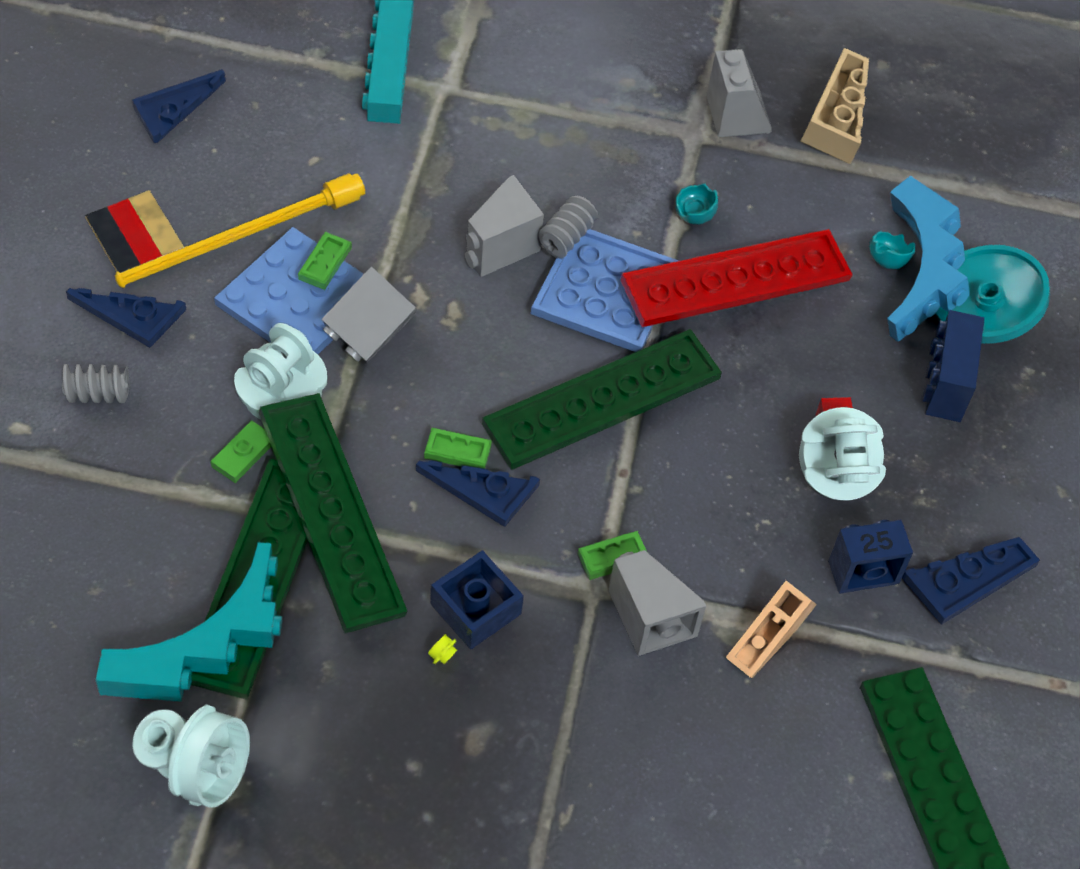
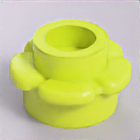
M445 634L427 653L434 659L433 663L436 664L440 660L445 664L457 652V649L453 646L457 640L454 639L452 641Z

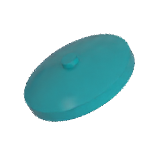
M984 245L964 251L965 261L957 270L968 277L970 296L962 305L956 306L953 311L985 317L982 343L984 344L1008 341L1032 329L1044 316L1050 301L1049 279L1041 263L1029 253L1005 245ZM940 307L934 315L938 322L940 320L945 321L948 312Z

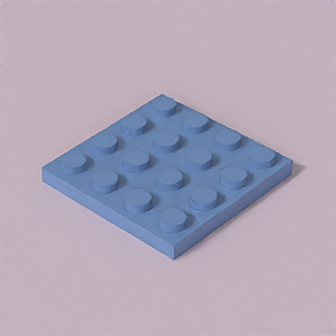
M292 227L214 297L217 307L271 343L269 337L270 329L277 323H283L302 332L309 341L312 350L319 354L333 341L323 330L326 325L321 319L364 274L343 261L325 290L298 280V272L316 247L317 242Z
M589 229L580 238V241L574 244V248L567 253L565 258H556L531 307V314L634 352L640 351L644 348L654 325L641 327L620 281L622 273L677 262L679 260Z

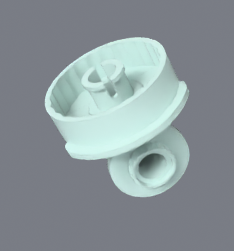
M277 323L269 331L271 343L264 344L259 349H250L243 358L245 368H239L235 373V388L240 400L260 420V406L320 393L322 397V389L327 385V370L324 362L312 350L305 335L287 324Z
M845 407L829 409L814 417L802 432V441L799 449L800 466L807 483L821 495L834 500H854L872 492L881 483L886 472V467L883 465L884 450L881 441L884 435L880 425L866 413Z
M209 705L198 709L187 722L183 717L171 710L155 711L140 722L133 737V750L137 759L147 767L158 769L163 776L168 778L170 792L176 796L181 795L184 799L189 800L190 804L195 806L216 807L232 795L244 774L250 749V737L246 724L239 718L215 711V707Z

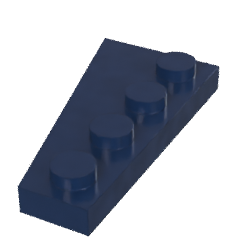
M1020 537L986 546L982 551L971 554L969 552L962 553L954 559L928 563L927 567L917 570L914 568L905 570L902 579L942 625L1035 568L1040 559Z

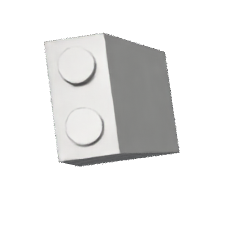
M743 50L715 51L706 98L718 137L771 133L772 128L760 90Z
M514 175L508 177L468 220L465 259L469 267L475 268L480 277L540 251L539 232L543 227L544 214Z
M371 266L321 320L326 325L323 330L335 342L341 338L348 345L345 351L357 362L363 359L368 363L415 316L416 307Z
M645 550L637 553L627 552L614 559L608 592L638 656L698 637L706 609L703 599Z

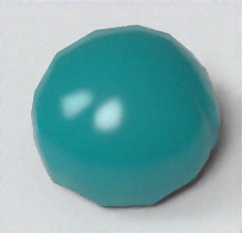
M706 183L681 189L676 197V212L682 220L689 224L701 225L710 221L718 209V193L716 190L712 191Z
M882 231L876 233L869 243L872 258L885 269H899L905 266L914 255L916 248L914 242L909 245L905 243L903 234L893 236L888 232Z

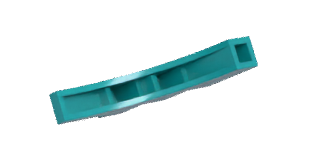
M258 542L252 565L241 586L230 600L204 623L183 635L155 645L132 649H102L96 676L99 694L182 702L184 690L190 689L192 672L228 675L229 663H235L237 645L273 648L274 635L280 636L282 616H278L276 613V603L272 602L273 585H269L270 576H276L278 557L272 556L271 543Z

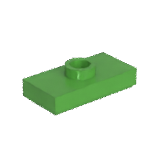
M325 232L298 272V280L325 290L352 249V242Z
M251 420L211 460V467L236 483L272 447L265 429Z
M431 428L424 452V459L461 467L463 465L485 469L492 440Z
M634 531L578 548V556L588 579L592 580L612 574L614 559H617L620 555L627 552L637 553L643 550L647 552L638 531Z

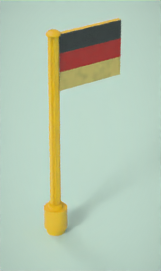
M350 173L325 182L320 194L187 247H184L150 190L89 213L85 217L116 270V283L121 288H125V285L321 206H331L335 210L358 201L360 196L365 195V187L357 173L353 175Z

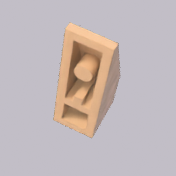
M785 581L726 658L750 678H753L796 632L815 608L816 604L789 582Z

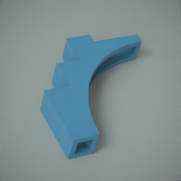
M912 176L906 178L890 191L893 211L907 222L917 236L923 251L921 268L913 288L903 303L887 318L890 336L898 342L906 335L912 334L917 326L928 317H932L938 308L941 307L949 312V310H953L956 306L962 305L970 296L968 277L957 270L965 261L963 242L953 236L961 227L959 208Z

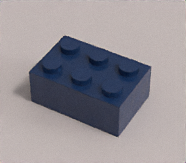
M949 310L945 321H939L936 338L932 339L929 355H933V361H929L926 371V378L930 380L929 385L926 384L922 398V402L927 403L925 415L961 423L976 389L985 317Z

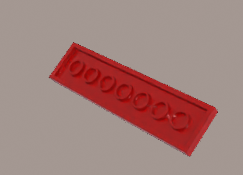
M829 229L625 272L622 273L620 281L641 327H647L847 282L853 274Z

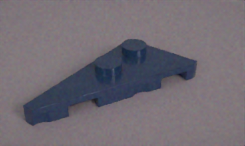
M221 69L132 99L133 108L153 143H158L226 82L225 72Z
M69 288L66 291L68 300L149 348L186 311V303L180 300H176L175 304L157 302L155 297H137L131 294L110 292V296L92 294L91 289Z
M419 460L416 464V471L504 527H506L540 484V479L535 476H530V480L509 477L508 472H491L487 469L463 465L461 469L442 467V462L437 461L424 462Z

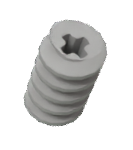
M571 196L560 207L559 211L553 215V218L548 220L546 225L540 229L539 240L542 246L552 256L558 259L565 258L567 253L574 248V244H577L580 238L587 233V230L593 227V220L598 218V212L594 205L586 198Z
M64 364L62 370V391L69 403H75L78 396L82 403H87L90 397L94 403H100L103 397L106 403H113L115 396L119 403L126 402L130 388L128 366H126L124 373H120L118 365H114L112 372L108 373L106 365H101L99 373H95L93 364H89L87 372L83 373L81 365L77 364L74 373H71L68 364Z

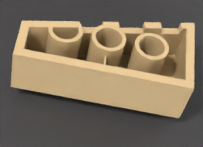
M844 48L801 139V142L851 164L861 145L862 136H860L863 126L862 112L865 105L864 92L867 85L868 58Z

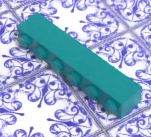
M375 0V11H379V13L373 14V30H376V33H371L370 49L374 50V52L368 53L367 67L371 69V73H366L365 89H369V92L363 93L362 109L367 110V121L401 123L414 0Z

